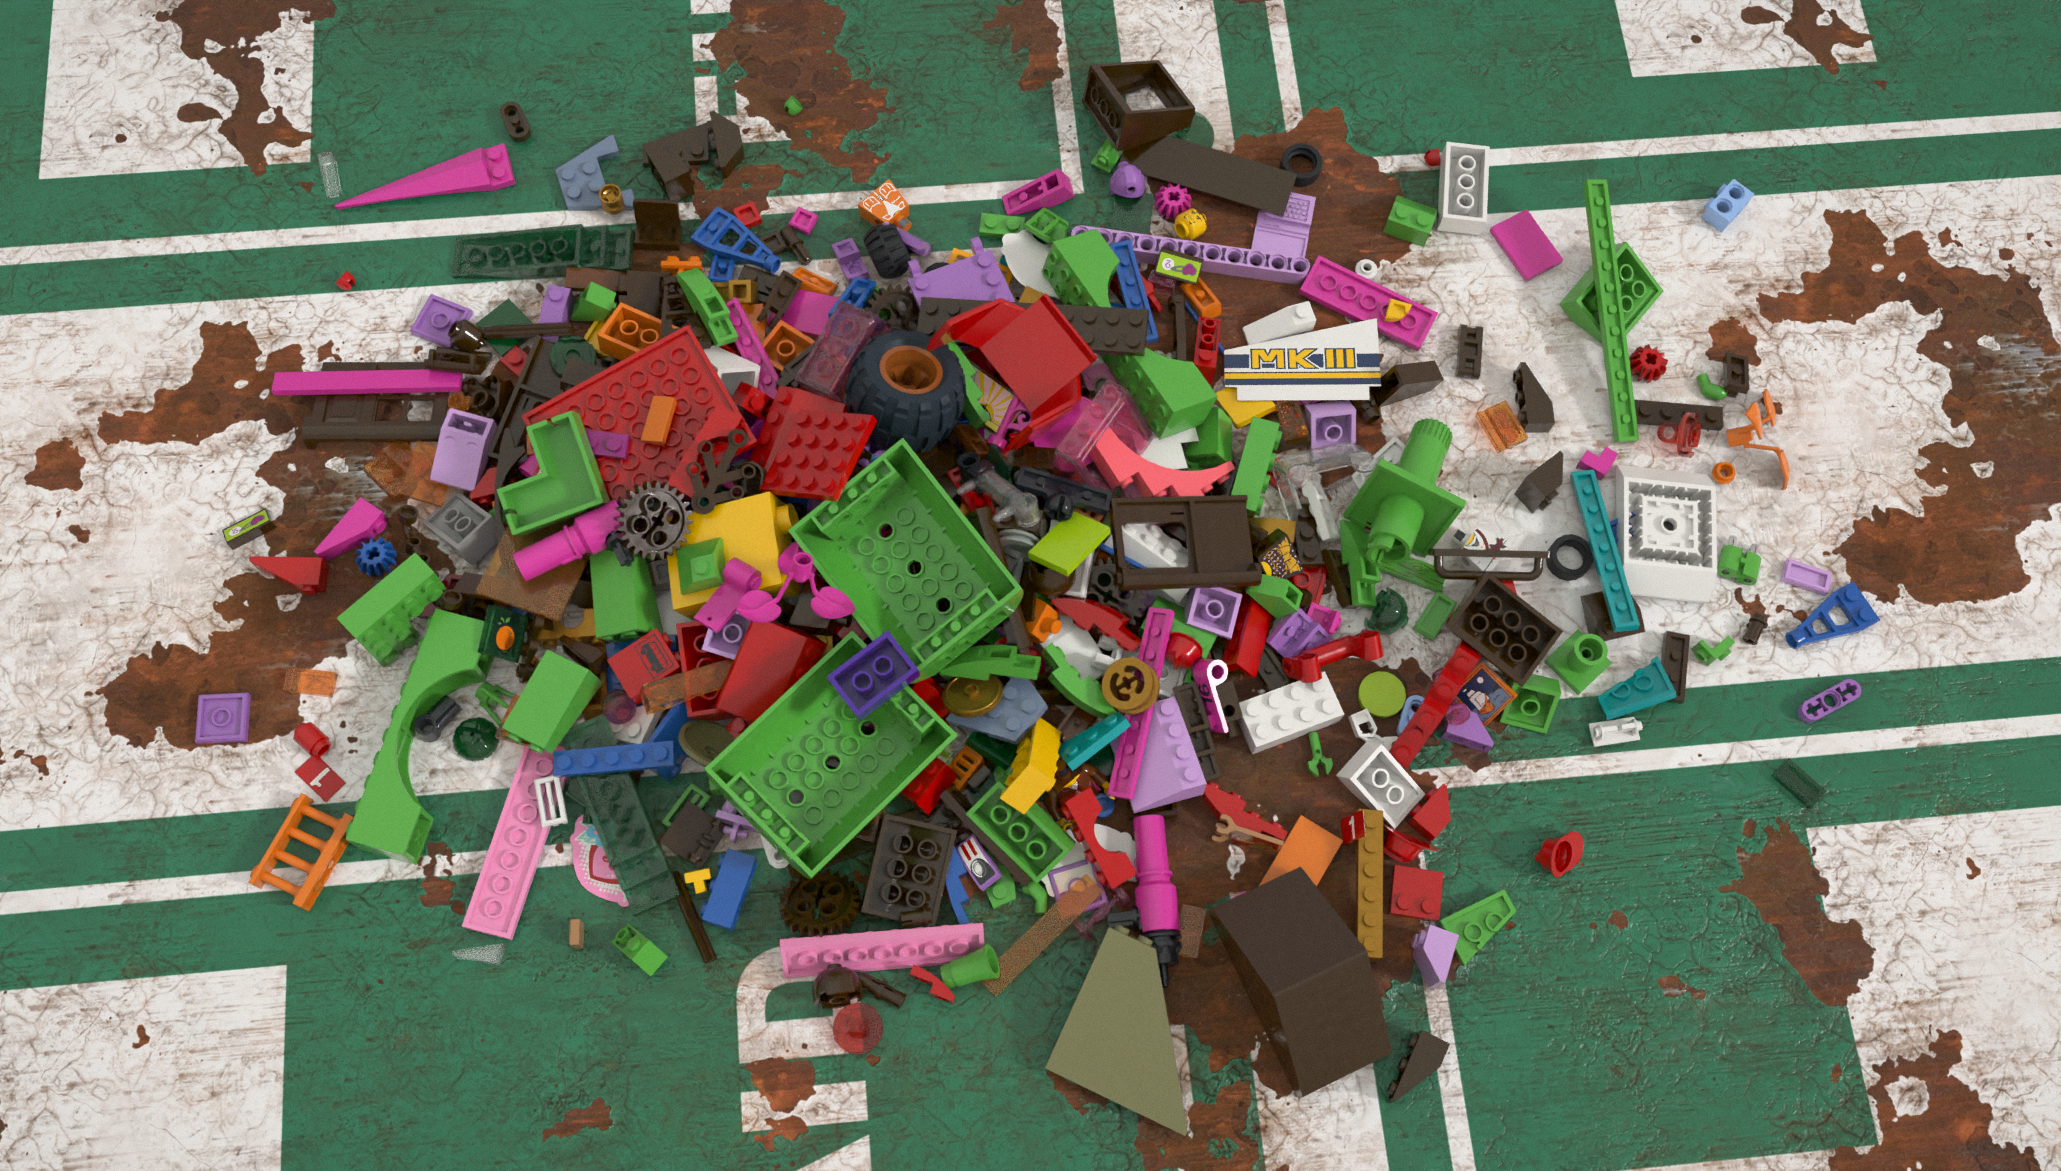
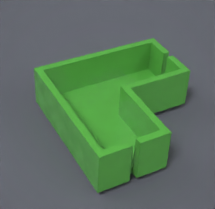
M568 411L552 417V421L544 420L526 427L542 473L496 489L503 510L517 512V514L509 513L505 515L513 536L530 534L585 514L610 502L579 413Z
M414 553L339 615L337 619L384 668L398 659L402 649L411 648L416 644L421 635L409 620L412 617L419 616L423 612L424 607L431 601L439 599L447 588L434 571Z

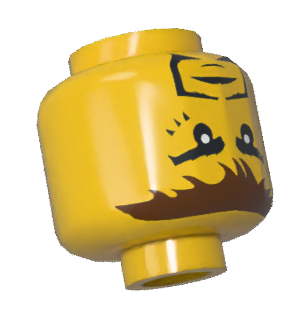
M1188 209L1175 218V233L1184 240H1193L1206 231V217L1198 209Z

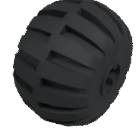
M877 224L869 229L863 238L866 249L880 277L888 279L900 277L908 270V261H911L907 246L894 224Z

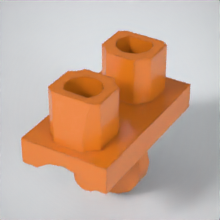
M668 256L666 261H661L662 272L673 273L675 277L677 273L698 268L703 272L702 261H700L698 256H690L688 261H679V258L676 256Z

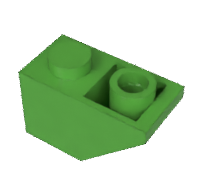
M1262 574L1259 586H1247L1246 593L1276 619L1298 612L1303 595L1289 580Z
M629 923L616 934L615 939L611 942L649 976H652L668 958L667 955Z

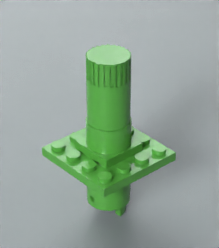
M1432 418L1418 420L1411 430L1398 465L1396 466L1380 458L1343 513L1342 517L1362 527L1368 526L1371 528L1366 540V555L1369 562L1375 567H1378L1381 561L1387 563L1404 562L1409 558L1411 551L1425 558L1428 555L1429 549L1435 546L1465 507V500L1436 486V481L1453 438L1452 431L1450 432V428L1443 424V422L1433 420Z

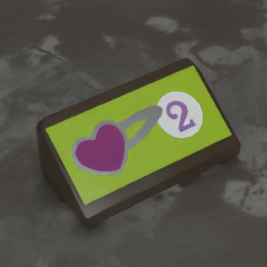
M1161 247L1155 263L1154 273L1196 285L1204 259Z
M264 508L223 529L222 532L227 545L234 550L277 527L268 510Z

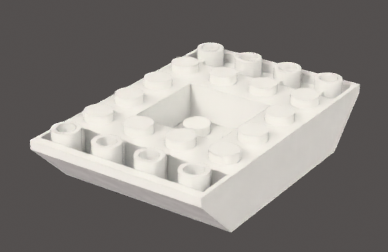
M1616 465L1615 519L1618 518L1616 525L1618 543L1616 546L1631 595L1708 604L1717 575L1716 486L1707 474ZM1631 512H1633L1634 514H1636V516L1633 517V518H1630V517L1632 516ZM1663 522H1671L1674 526V530H1667L1664 527ZM1632 531H1634L1633 535H1635V536L1632 537V535L1629 534V533L1632 532Z

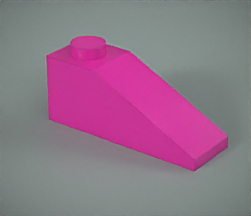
M1057 168L1002 196L1007 215L1014 216L1039 210L1043 207L1056 206L1075 197L1070 178Z
M360 497L315 549L314 553L325 561L335 558L361 545V542L369 541L370 537L375 538L377 534L383 532L389 520L382 511Z

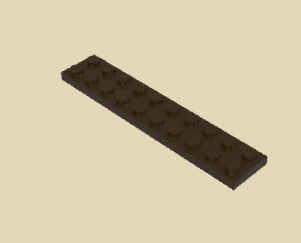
M921 297L917 331L933 337L948 319L988 301ZM1011 302L1025 309H1028L1031 305L1034 304L1023 302ZM1055 304L1095 354L1145 356L1149 320L1148 309ZM954 340L957 345L972 346L960 340Z

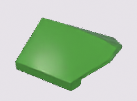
M1043 207L1024 224L1023 228L1043 241L1052 244L1053 241L1067 238L1068 222Z

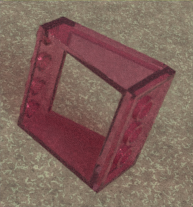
M840 300L794 380L810 393L845 404L836 394L850 372L851 364L857 354L863 349L869 337L872 339L879 334L890 333L891 330L877 314Z
M1107 379L1054 454L1061 477L1111 491L1113 496L1119 487L1112 490L1096 464L1092 463L1086 467L1083 461L1108 427H1110L1120 441L1139 456L1144 453L1153 440V434L1129 391Z

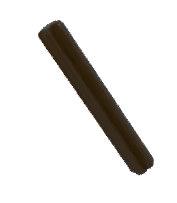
M571 322L485 326L483 333L486 339L536 337L537 335L542 337L570 336L573 334V325Z
M674 871L667 875V880L704 963H711L717 959V956L679 871Z

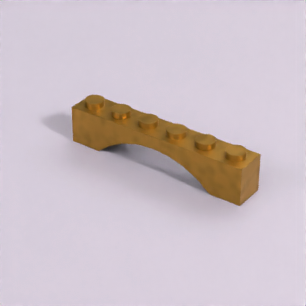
M1358 809L1357 812L1361 810L1364 812L1366 836L1353 841L1356 857V903L1353 934L1366 949L1370 962H1378L1382 959L1383 810Z

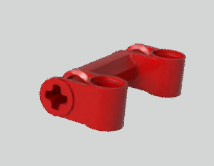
M1363 629L1359 634L1353 636L1346 635L1328 643L1301 651L1300 655L1284 657L1282 659L1283 670L1289 678H1294L1302 683H1312L1322 679L1320 667L1350 656L1362 658L1365 661L1382 658L1384 653L1380 634L1378 631Z

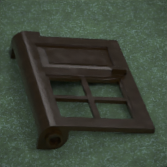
M323 362L321 371L425 369L424 362ZM435 392V395H411V393H405V395H381V393L316 395L312 416L304 417L302 439L307 449H316L318 442H438L441 427L447 416L450 392ZM379 401H404L400 421H376ZM409 401H434L431 421H406Z

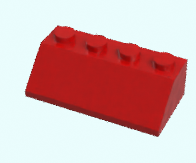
M698 621L676 624L688 718L708 721L733 719L736 715L715 707L731 669L730 658L702 650L708 631L706 626Z

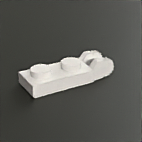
M1308 479L1303 481L1301 486L1302 493L1308 497L1310 503L1309 510L1312 516L1315 517L1317 523L1316 530L1319 537L1322 538V541L1330 542L1340 539L1329 502L1320 482Z

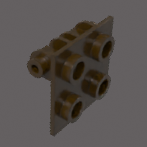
M688 800L660 842L701 869L724 836L723 828L725 825L724 822L718 818L715 819Z

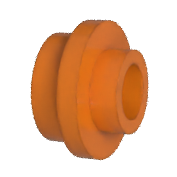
M1728 462L1717 463L1712 469V477L1720 484H1729L1735 478V468Z

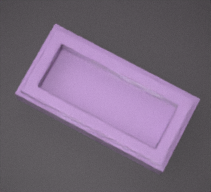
M1787 558L1784 561L1780 581L1825 596L1829 592L1832 572Z

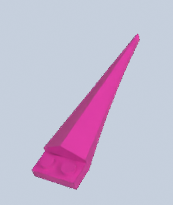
M502 143L486 149L478 148L340 202L334 207L340 210L413 197L495 191L515 185L516 182L507 147Z

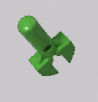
M1311 732L1309 733V740L1313 759L1307 762V769L1310 774L1317 778L1319 776L1317 764L1320 763L1324 767L1326 777L1333 766L1332 758H1325L1322 755L1318 733Z

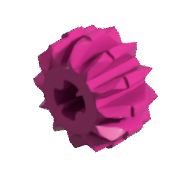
M1171 183L1168 184L1167 188L1162 186L1155 195L1154 204L1155 209H1158L1159 216L1166 215V221L1170 217H1173L1175 220L1179 214L1190 209L1191 195L1187 194V188L1180 189V184L1173 187Z

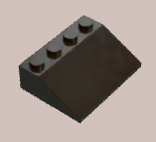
M1489 572L1476 579L1446 625L1448 630L1520 687L1524 686L1563 632Z
M887 813L882 814L861 900L860 912L901 922L900 912L923 909L922 906H925V908H931L933 922L928 923L926 927H935L957 830Z

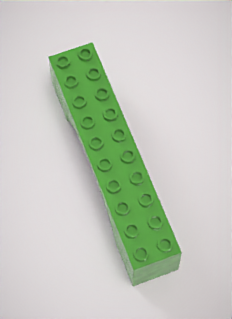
M1094 229L1053 241L1041 272L1064 305L1111 307L1108 288L1120 260L1100 232ZM1146 347L1145 356L1099 354L1102 361L1109 367L1114 378L1118 380L1126 395L1130 397L1138 412L1144 417L1151 431L1155 433L1159 440L1202 425L1218 397L1193 362L1168 358Z
M435 609L434 614L428 618L427 632L425 637H422L419 641L418 655L416 660H413L410 664V675L407 682L401 687L399 704L395 705L392 710L390 727L384 731L382 737L383 745L381 750L375 754L373 760L374 768L371 775L369 774L365 780V791L362 798H359L356 803V814L353 822H350L346 828V840L358 849L417 865L434 818L420 804L410 780L409 755L416 734L414 723L419 716L427 714L445 695L448 696L456 690L472 684L486 682L498 650L495 644L496 629L491 623L440 609Z

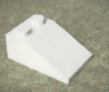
M1059 614L1057 619L1061 622L1059 633H1050L1044 643H1036V649L1041 653L1046 646L1053 643L1055 647L1058 646L1065 654L1064 659L1070 666L1073 665L1078 670L1081 681L1088 676L1092 680H1099L1106 671H1099L1090 666L1097 652L1101 654L1102 652L1087 629L1082 630L1074 624L1075 620L1071 617Z
M1366 741L1336 775L1350 792L1371 810H1383V821L1393 829L1400 824L1425 795L1422 789L1380 743Z

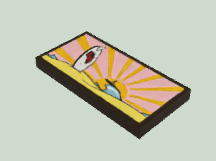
M968 359L977 372L972 377V380L983 394L978 402L990 417L983 427L995 435L1015 393ZM1022 411L1016 412L1011 423L1018 424V416L1020 414H1025L1026 416L1027 413ZM1007 430L1004 439L1007 440L1009 434H1012L1014 430Z

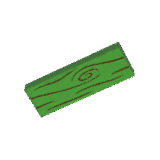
M1410 556L1401 563L1381 561L1379 564V571L1434 592H1437V590L1441 592L1445 579L1437 575L1432 564Z

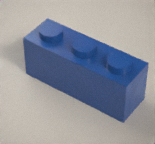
M729 848L726 854L720 856L718 862L720 871L717 878L713 877L709 887V892H711L709 901H704L700 911L705 924L730 932L734 931L758 864L755 856Z

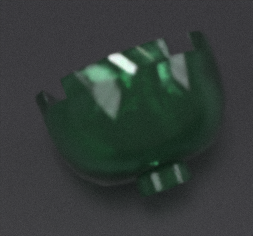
M1386 587V592L1381 590L1376 595L1377 606L1368 609L1373 610L1370 619L1365 617L1364 627L1366 629L1378 631L1380 635H1391L1400 628L1403 629L1409 620L1406 600L1389 587Z

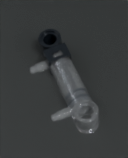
M966 452L957 458L960 479L964 483L957 489V493L963 495L971 490L979 496L984 493L1002 506L1004 509L993 516L994 522L998 523L1011 515L1016 517L1018 525L1022 527H1032L1040 521L1038 502L1035 495L1023 493L996 473L993 464L986 459L981 461L980 456L975 452Z

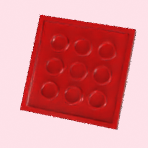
M800 410L760 489L764 493L771 492L773 495L838 502L877 423V419L873 415Z

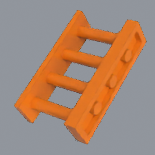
M301 793L299 798L292 802L289 815L261 862L251 871V879L248 883L262 889L265 882L294 896L292 904L309 912L349 844L346 840V828L350 822H353L354 817L345 813L342 818L336 819L311 807L313 800ZM306 815L332 827L334 832L331 838L325 842L298 829V826ZM295 838L320 850L321 855L317 862L311 864L284 851L290 839ZM281 860L306 872L308 877L304 884L297 886L272 874L271 872L277 861Z

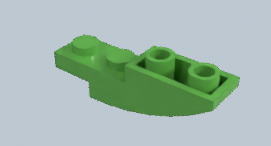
M698 268L677 273L676 278L694 313H699L715 346L719 347L737 341L739 336L729 319L730 311L717 289L705 274Z
M1342 519L1339 521L1342 563L1349 565L1352 606L1372 609L1377 606L1375 584L1381 582L1379 566L1375 567L1367 559L1366 540L1368 534L1365 529L1352 521Z
M1050 643L1042 650L1040 654L1053 669L1048 679L1068 700L1087 713L1101 719H1106L1109 715L1117 713V709L1106 701L1101 692L1102 687L1095 679L1092 680L1090 676L1081 681L1078 670L1073 665L1070 666L1064 659L1065 654L1060 647H1055L1053 643Z
M975 646L968 648L943 668L940 674L985 681L989 680L990 674L1037 680L1041 666V657L1017 654V646Z

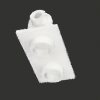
M1634 717L1588 724L1594 747L1640 740L1639 731L1643 728L1641 721H1637Z

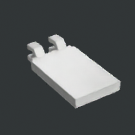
M1102 634L1097 646L1107 651H1112L1111 657L1097 652L1090 667L1099 671H1106L1112 663L1121 658L1134 657L1138 659L1140 647L1133 652L1130 650L1125 651L1117 645L1118 641L1113 637H1107ZM1164 658L1158 697L1161 699L1174 697L1172 688L1182 685L1187 669L1178 668L1175 670L1173 665Z

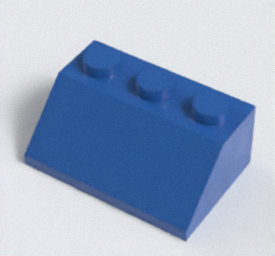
M680 695L646 742H676L677 767L649 769L667 782L672 777L676 778L683 767L682 763L686 758H690L683 751L678 741L681 727L689 721L699 720L688 718L686 699L682 695Z

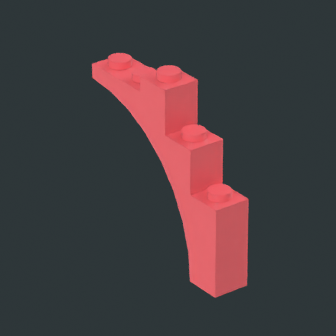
M1108 425L1088 435L1082 442L1112 490L1119 486L1123 489L1133 482L1142 497L1204 496V494L1213 489L1212 485L1216 482L1221 485L1231 478L1229 474L1235 469L1231 461L1215 468L1201 471H1181L1165 468L1144 459L1129 449L1118 439Z

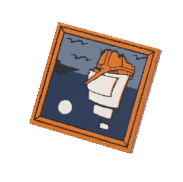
M1483 661L1469 674L1454 699L1460 705L1466 706L1470 711L1477 713L1485 727L1518 694Z

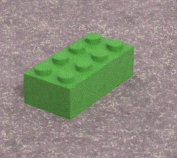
M1252 417L1231 495L1248 496L1246 504L1248 517L1260 515L1264 497L1260 495L1261 493H1266L1270 475L1266 473L1272 471L1276 453H1272V451H1277L1282 432L1278 431L1280 423Z
M1005 773L970 808L966 815L1037 884L1071 851L1076 842L1036 802L1025 814H1022L1000 799L1002 791L1008 787L1005 785L1008 777Z

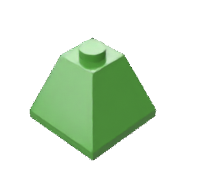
M721 537L680 547V550L676 549L682 595L722 585L724 582L723 570L726 565Z

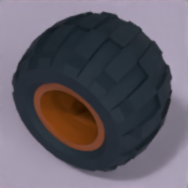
M901 329L891 330L887 334H879L873 337L867 345H864L849 369L845 386L847 411L852 414L873 415L877 419V423L868 440L874 443L875 447L887 451L902 438H904L914 452L923 453L929 451L931 447H934L936 444L939 445L951 434L962 415L966 398V382L959 358L954 351L949 350L945 345L929 352L926 347L930 344L929 340L932 337L923 332L915 330L904 331Z

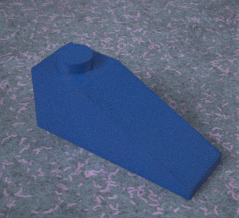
M855 277L828 312L829 335L847 340L852 338L861 324V319L865 314L862 310L868 307L866 301L871 299V295L876 287V281Z

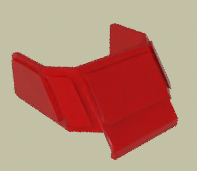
M1046 293L1028 309L1002 298L992 302H985L948 319L929 340L930 344L926 347L930 352L957 339L979 348L1029 410L1031 422L1005 447L1008 451L1012 449L1017 450L1041 437L1075 409L1074 406L1082 399L1079 374L1098 359Z

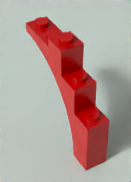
M1459 641L1430 690L1389 750L1393 758L1406 769L1436 729L1448 707L1461 690L1466 678L1481 657L1479 653L1464 641Z

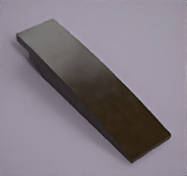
M1167 135L1124 150L1120 162L1126 161L1141 170L1144 177L1166 184L1171 183L1175 187L1180 184L1182 189L1187 188L1188 191L1231 205L1243 206L1261 213L1263 211L1282 218L1297 174Z

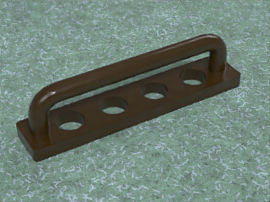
M1429 549L1428 556H1434V570L1443 579L1476 580L1479 576L1489 572L1499 581H1534L1542 574L1544 558H1550V551ZM1443 556L1534 558V568L1531 572L1446 570L1443 567Z

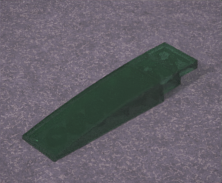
M582 224L460 236L456 237L452 277L456 279L566 277V267L594 268L620 272L632 271L634 232L631 228L609 230L607 226L585 228Z
M605 713L570 728L561 740L565 750L619 746ZM631 771L575 776L610 867L614 869L633 916H639L682 896Z

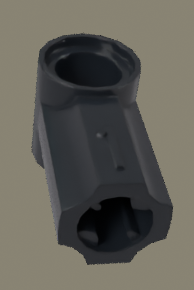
M445 695L427 714L421 715L416 719L414 728L423 741L435 742L441 736L442 730L462 708L450 696ZM433 725L429 732H423L425 726Z

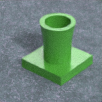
M1579 630L1573 633L1544 661L1577 695L1612 664L1607 658L1608 650L1604 640L1595 634L1583 635Z

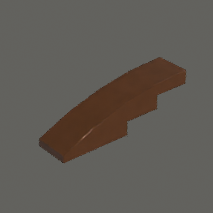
M566 267L565 288H570L572 292H583L589 283L593 282L615 292L614 300L618 301V295L626 296V291H618V275H626V272Z

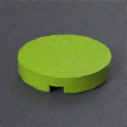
M1377 671L1369 674L1362 680L1358 689V701L1363 710L1368 709L1373 717L1386 719L1394 716L1402 709L1406 700V692L1402 682L1395 675L1388 672Z

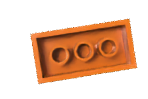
M620 302L597 334L599 349L601 352L622 361L661 339V320ZM674 325L671 326L672 329L679 328Z
M780 320L762 342V345L781 378L780 373L783 371V367L815 341ZM825 348L833 356L832 360L797 388L838 402L845 394V386L851 363Z

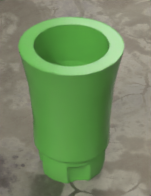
M986 944L976 951L942 965L940 973L943 983L948 988L961 987L982 980L999 978L1000 966L994 949L991 945Z

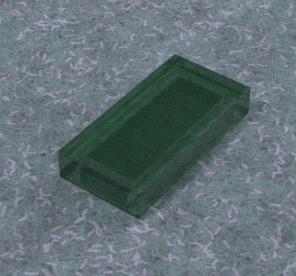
M1787 758L1771 775L1808 809L1812 808L1826 792L1822 786L1790 758Z

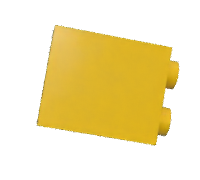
M765 492L715 505L714 509L708 514H699L692 511L693 513L687 516L688 520L693 521L692 524L686 525V528L691 533H684L683 536L687 542L679 541L680 547L721 537L723 540L725 565L735 557L759 570L762 583L757 590L768 592L771 596L777 597L788 576L779 570L778 559L783 551L793 544L792 536L788 530L799 522L797 512L792 504L786 505L771 492ZM673 516L666 518L667 522H670ZM672 548L673 555H667L673 610L695 621L694 616L720 586L682 595L676 549ZM793 578L781 599L800 595L798 582Z

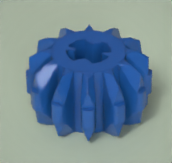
M370 537L368 544L361 542L363 548L356 549L358 557L355 558V563L359 565L358 569L369 577L377 574L378 577L382 578L383 571L391 573L389 566L396 565L394 558L397 557V552L393 550L394 546L381 537L377 541Z

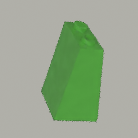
M605 549L595 555L589 554L596 638L617 643L638 640L655 628L664 633L646 557L643 559L638 557V553L636 555L632 554L635 561L631 563V566L627 567L625 565L621 567L614 551Z
M546 650L502 728L509 732L508 738L520 744L524 740L530 743L528 748L540 754L543 751L552 754L603 682L590 670L550 650Z

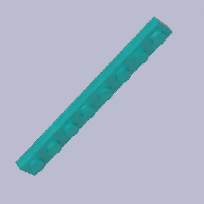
M1593 469L1571 472L1570 480L1614 632L1638 630L1640 626L1595 471Z

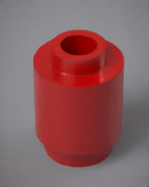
M312 722L301 723L294 730L293 740L311 756L314 755L319 758L331 747L329 737Z

